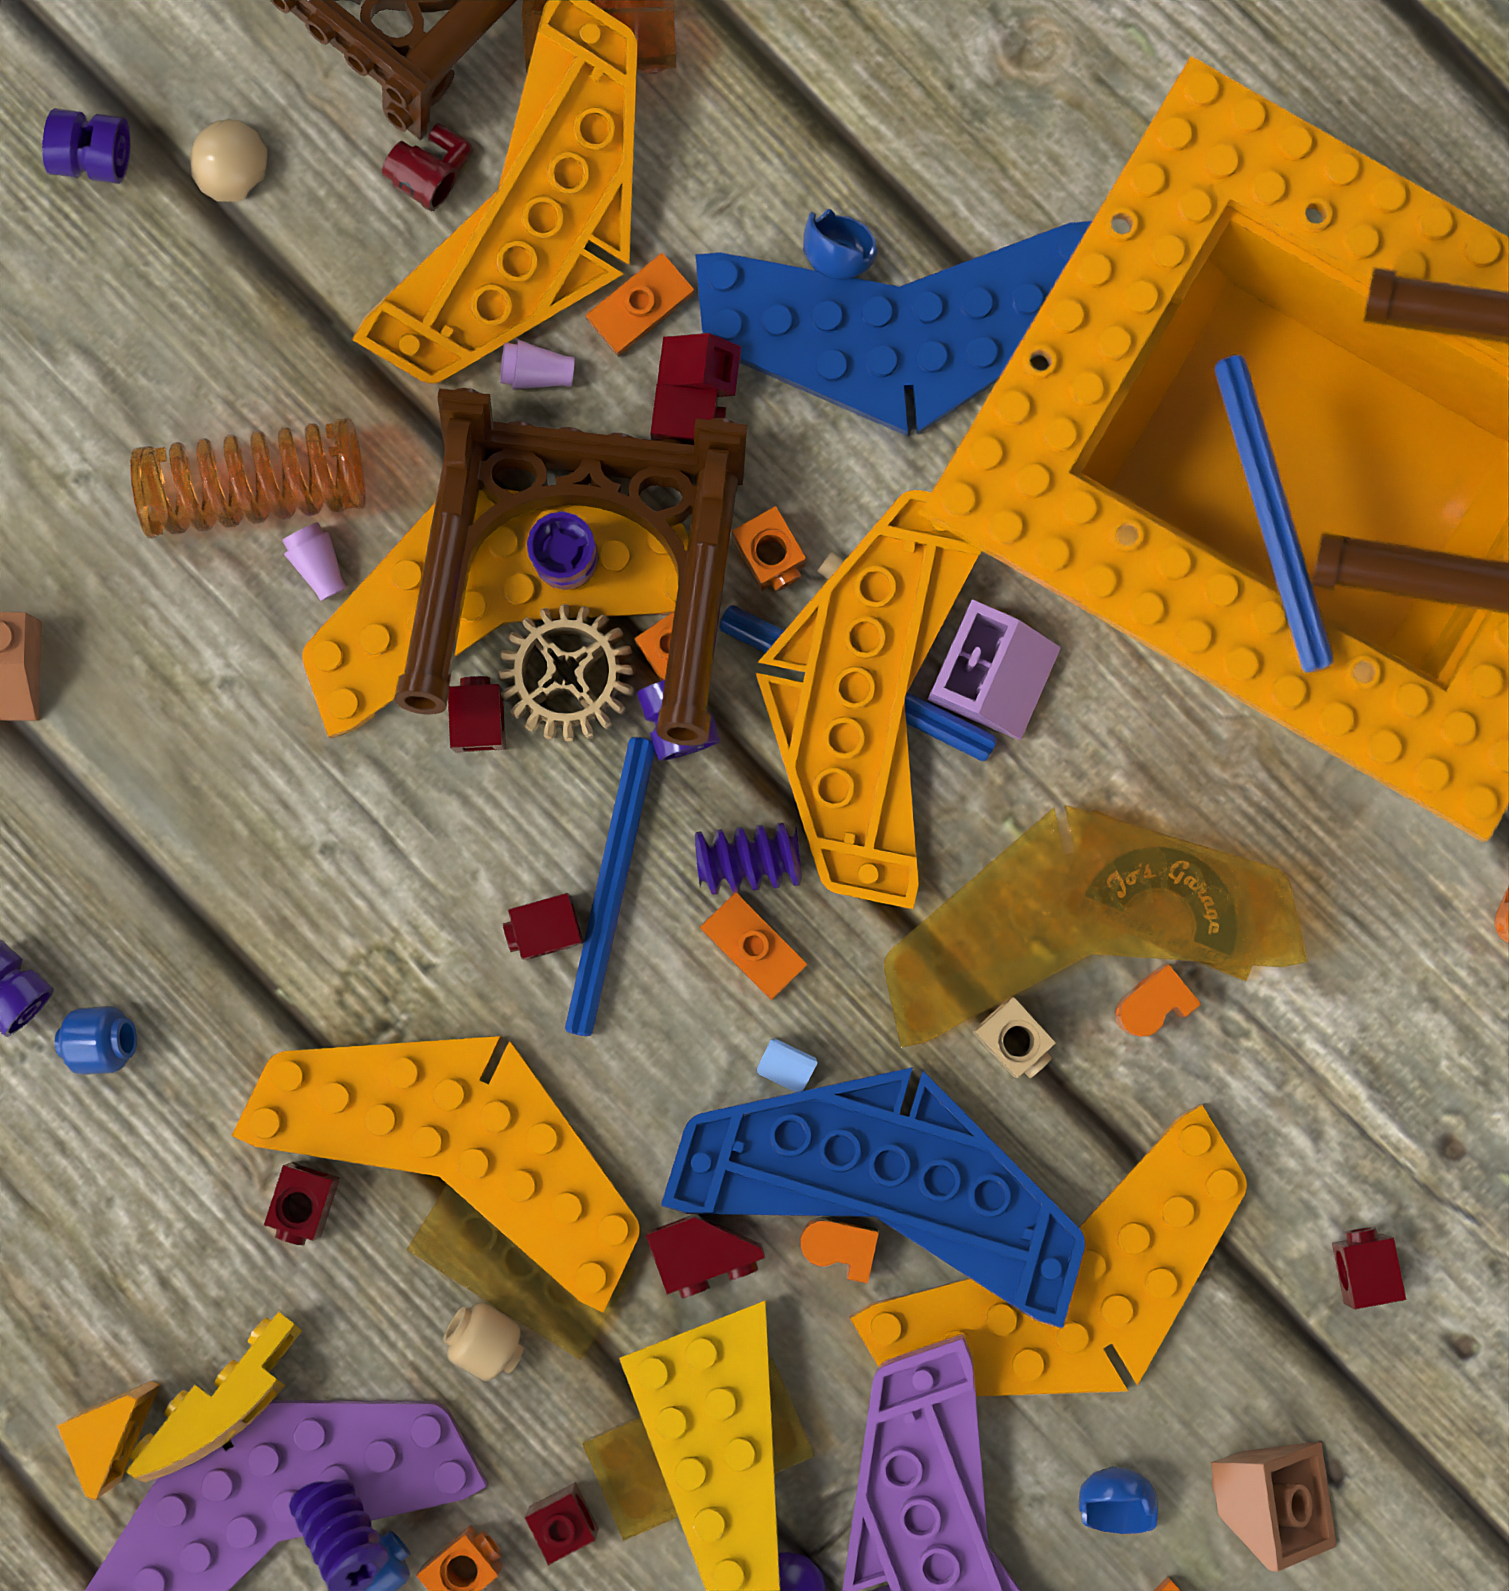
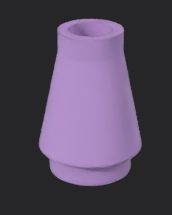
M517 340L516 344L504 343L500 383L512 385V390L552 386L571 387L574 373V357L564 356L521 340Z
M319 522L311 524L282 540L287 549V552L284 553L285 557L316 592L320 602L347 588L341 575L329 531L323 532Z

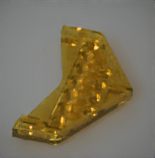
M1064 805L1074 853L1065 854L1055 808H1052L895 945L886 955L884 972L900 1046L903 1048L926 1043L1092 954L1270 967H1287L1306 963L1308 959L1290 881L1286 874L1276 867L1068 805Z

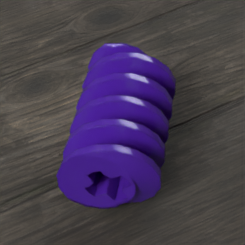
M778 823L774 836L770 839L764 826L757 825L753 840L749 841L743 827H737L732 843L728 842L723 830L718 829L715 831L712 845H708L702 831L695 833L699 886L701 887L702 882L705 881L712 895L719 894L722 879L727 880L733 893L739 892L743 877H747L753 890L760 889L763 875L768 876L773 888H780L783 873H788L794 886H800L802 873L797 828H795L794 835L790 836L784 823Z
M343 1479L329 1482L318 1481L302 1487L291 1497L289 1509L291 1515L295 1518L298 1530L303 1534L306 1546L311 1551L314 1563L319 1568L321 1578L326 1582L328 1591H364L374 1581L375 1575L384 1567L388 1554L386 1548L380 1544L378 1532L371 1527L369 1515L363 1512L364 1508L361 1499L355 1496L354 1485L350 1481Z

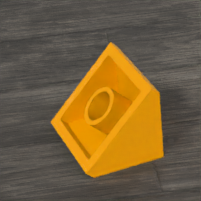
M149 1381L89 1407L57 1425L86 1497L96 1501L121 1482L129 1463L130 1455L136 1446L160 1384Z

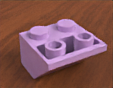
M972 599L927 701L1020 741L1061 647L1021 620Z

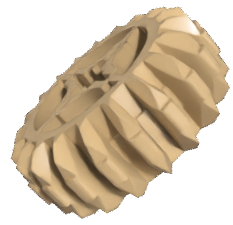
M562 604L559 609L560 620L553 621L548 608L540 610V616L545 624L536 628L529 617L523 619L522 623L530 633L526 639L518 633H510L508 636L509 640L519 650L517 653L509 650L501 651L500 658L506 663L513 664L514 668L498 671V678L500 681L514 682L515 684L501 692L502 698L505 701L521 699L510 711L513 717L518 719L529 711L532 713L525 725L528 731L534 732L544 721L546 722L544 737L547 740H553L557 727L560 726L563 727L565 741L573 742L575 726L581 725L585 737L590 739L594 737V731L589 722L597 718L603 728L609 729L612 723L604 712L608 708L620 715L625 712V706L616 700L615 696L616 694L623 696L633 695V687L620 682V678L635 676L636 668L632 665L619 664L620 661L632 656L633 652L630 646H621L614 649L613 646L621 640L623 633L619 628H616L604 635L603 631L608 624V618L605 615L601 614L597 617L591 626L588 624L590 619L588 607L582 606L578 612L577 619L571 620L569 606ZM563 634H575L586 637L594 643L587 648L583 646L575 652L567 653L561 651L550 638ZM538 648L547 660L548 668L544 677L537 682L539 686L529 692L526 683L527 666L532 654ZM553 654L561 663L567 662L569 667H571L572 662L580 665L574 672L577 682L583 690L582 693L573 684L567 685L565 680H563L562 685L555 682L560 674L557 670V664L551 657ZM605 654L609 664V676L604 691L597 699L587 686L586 678L588 672L597 665L595 661ZM560 694H569L574 696L585 709L565 714L549 711L541 707L540 704L546 699L552 700Z

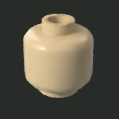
M482 1302L476 1303L471 1308L461 1307L450 1321L443 1337V1343L448 1345V1360L484 1381L494 1379L502 1371L507 1374L511 1373L524 1351V1347L519 1344V1323Z

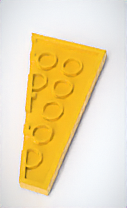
M766 1300L619 1358L706 1591H780Z

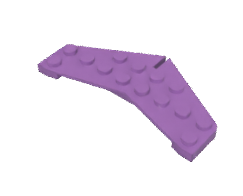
M964 1334L888 1359L875 1372L842 1591H859L888 1581L889 1585L872 1591H1022L988 1544L973 1357Z
M273 1400L245 1429L231 1439L234 1446L229 1448L227 1443H225L199 1461L172 1474L156 1479L85 1591H229L277 1542L303 1536L297 1528L295 1518L290 1513L289 1503L291 1497L298 1490L313 1482H329L337 1479L350 1481L355 1487V1496L361 1499L363 1503V1512L368 1514L372 1521L464 1500L487 1487L488 1481L452 1413L445 1405L439 1402Z

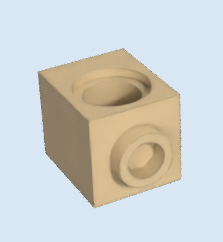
M1015 997L1007 998L972 1030L973 1034L1011 1076L1018 1078L1023 1073L1029 1078L1037 1074L1051 1061L1052 1056L1047 1051L1056 1044ZM1014 1026L1024 1028L1030 1037L1029 1048L1024 1054L1019 1056L1009 1054L1003 1044L1005 1033Z

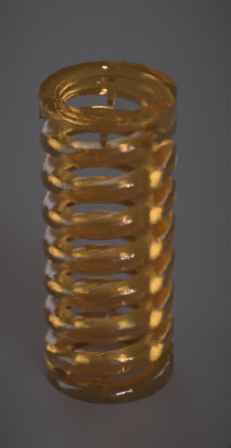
M351 418L337 419L333 423L326 424L327 438H334L335 447H328L331 457H336V485H334L326 461L320 427L316 423H308L304 429L309 459V489H307L299 466L293 431L289 427H281L278 430L277 437L283 476L282 495L271 467L269 446L265 433L259 430L254 431L250 436L252 456L256 470L255 499L245 475L240 440L234 434L224 437L223 448L229 475L228 503L219 483L213 443L207 438L199 439L196 444V454L203 484L202 508L196 499L192 487L191 468L186 447L180 442L172 443L169 448V459L176 489L175 513L172 510L174 509L173 503L170 499L168 500L165 493L161 462H167L166 448H155L152 446L134 448L130 459L131 485L137 515L144 534L148 539H154L159 535H163L164 528L171 535H182L188 529L189 524L198 531H209L215 525L216 520L224 527L232 528L239 525L243 515L249 522L260 524L268 518L270 511L277 519L288 520L295 514L297 507L306 516H316L321 511L324 502L333 512H343L348 508L365 509L366 487L357 433Z

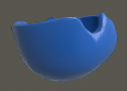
M827 209L817 219H815L816 214L814 212L809 214L804 229L803 252L813 269L826 277L848 279L862 274L874 264L878 254L877 242L866 225L851 217L835 215L831 209Z
M1112 1466L1093 1472L1081 1485L1078 1505L1083 1525L1086 1527L1117 1534H1140L1156 1528L1158 1516L1157 1493L1149 1480L1129 1468Z

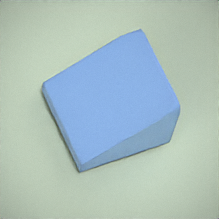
M774 1038L770 1040L760 1060L757 1073L797 1093L804 1090L818 1062L816 1061L817 1058Z

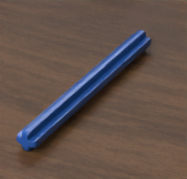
M1242 355L1227 357L1216 364L1215 372L1300 663L1305 672L1321 670L1333 664L1334 659L1246 359Z
M734 605L728 606L719 622V629L722 632L764 653L769 650L784 632V630ZM907 692L905 696L906 724L980 761H986L990 757L997 742V738L994 735Z
M631 737L628 742L565 1025L566 1031L571 1034L587 1037L593 1033L655 755L653 741L649 739Z

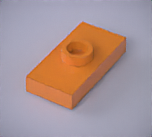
M662 252L589 311L585 317L617 357H619L694 296L695 290Z
M737 892L699 927L770 1000L808 965Z

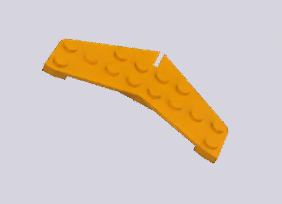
M547 0L543 8L497 191L363 318L352 337L353 341L422 382L439 383L624 274L585 250L584 247L590 241L629 265L637 40L628 26L588 0Z
M504 489L513 495L520 492ZM479 490L474 522L495 505L486 497L483 490ZM435 503L314 634L303 649V665L329 738L356 730L375 717L379 710L394 701L397 679L400 675L404 674ZM564 505L545 507L521 514L493 531L481 544L474 556L469 571L454 658L499 627L510 623L522 622L526 617H529L533 622L543 621L540 616V610L543 608H548L552 620H560L559 609L562 604L569 606L570 619H577L578 612L582 606L589 608V618H597L601 614L606 617L653 614L667 616L675 611L678 591V579L674 564L663 545L650 532L636 522L611 511L588 506ZM563 511L575 514L587 523L593 533L599 557L596 572L588 582L578 588L562 590L551 587L541 580L529 558L527 541L530 530L539 519L549 513ZM682 523L676 524L672 528L687 551L689 538L687 531Z
M910 490L897 498L757 662L805 672L803 682L756 673L822 884L828 890L837 894L914 909L919 883L905 696L982 551L920 515L923 505L931 492L923 490Z
M502 1036L282 1051L273 1055L268 1060L231 1136L259 1148L439 1176L576 1299L594 1309L605 1312L640 1235L639 1220L512 1041L509 1040L489 1084L481 1080Z
M1198 1104L1178 1116L1160 1135V1139L1079 1226L1084 1236L1085 1247L1063 1328L1035 1321L970 1278L901 1297L895 1296L873 1302L855 1312L849 1318L878 1367L888 1359L964 1334L973 1357L976 1396L1128 1391L1103 1348L1110 1344L1113 1346L1132 1380L1138 1386L1243 1199L1247 1188L1246 1177L1203 1105Z

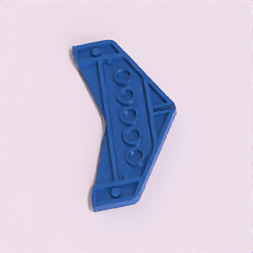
M1092 221L1067 223L902 286L858 278H830L816 270L721 252L695 254L702 333H711L741 346V364L905 436L908 434L904 390L913 389L916 432L918 435L998 381Z
M913 1067L700 1113L692 1117L686 1124L662 1199V1207L685 1214L876 1217L1035 1321L1063 1328L1084 1252L1085 1241L1083 1233L924 1071H922L909 1117L901 1115L900 1110Z

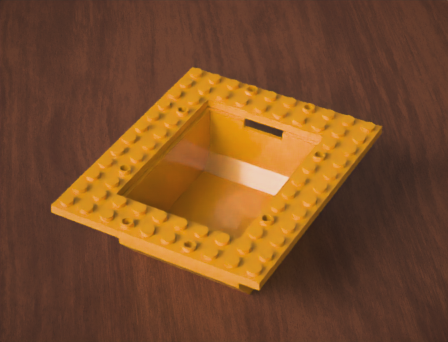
M1190 56L923 505L920 515L1479 841H1488L1509 805V614L1335 585V590L1313 587L1334 660L1333 664L1327 668L1305 672L1300 663L1216 376L1215 366L1220 360L1231 356L1242 355L1246 359L1311 584L1313 583L1322 532L1474 558L1509 561V343L1364 322L1374 267L1396 270V276L1509 292V237L1197 58ZM1308 209L1319 211L1322 216V222L1317 224L1310 222L1306 218L1305 211ZM1116 219H1122L1128 223L1130 231L1124 234L1117 233L1113 230L1111 222ZM1035 355L1044 356L1049 362V368L1044 371L1035 370L1030 364V358Z

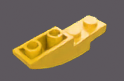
M279 1311L272 1320L269 1317L264 1318L251 1333L248 1343L252 1346L241 1360L237 1362L233 1359L219 1373L214 1382L218 1389L212 1396L202 1388L194 1385L189 1392L182 1390L174 1397L164 1412L168 1419L155 1435L148 1433L136 1445L130 1455V1459L134 1462L126 1472L142 1482H148L172 1474L217 1450L245 1429L286 1386L270 1372L298 1338L302 1330Z

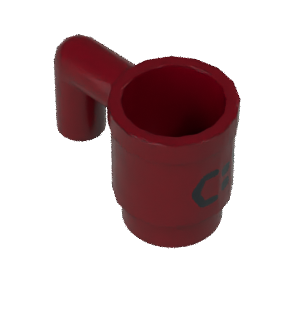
M440 123L434 125L428 139L447 151L442 160L419 146L415 145L412 147L406 142L400 141L389 152L382 167V176L392 181L393 187L419 202L421 206L429 211L436 210L444 202L454 185L457 172L473 152V147L468 140Z

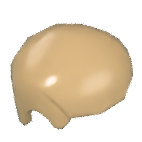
M233 119L217 120L204 128L194 140L190 153L192 177L200 191L216 201H241L246 198L248 192L257 183L264 180L265 170L267 169L268 149L259 132L243 121Z

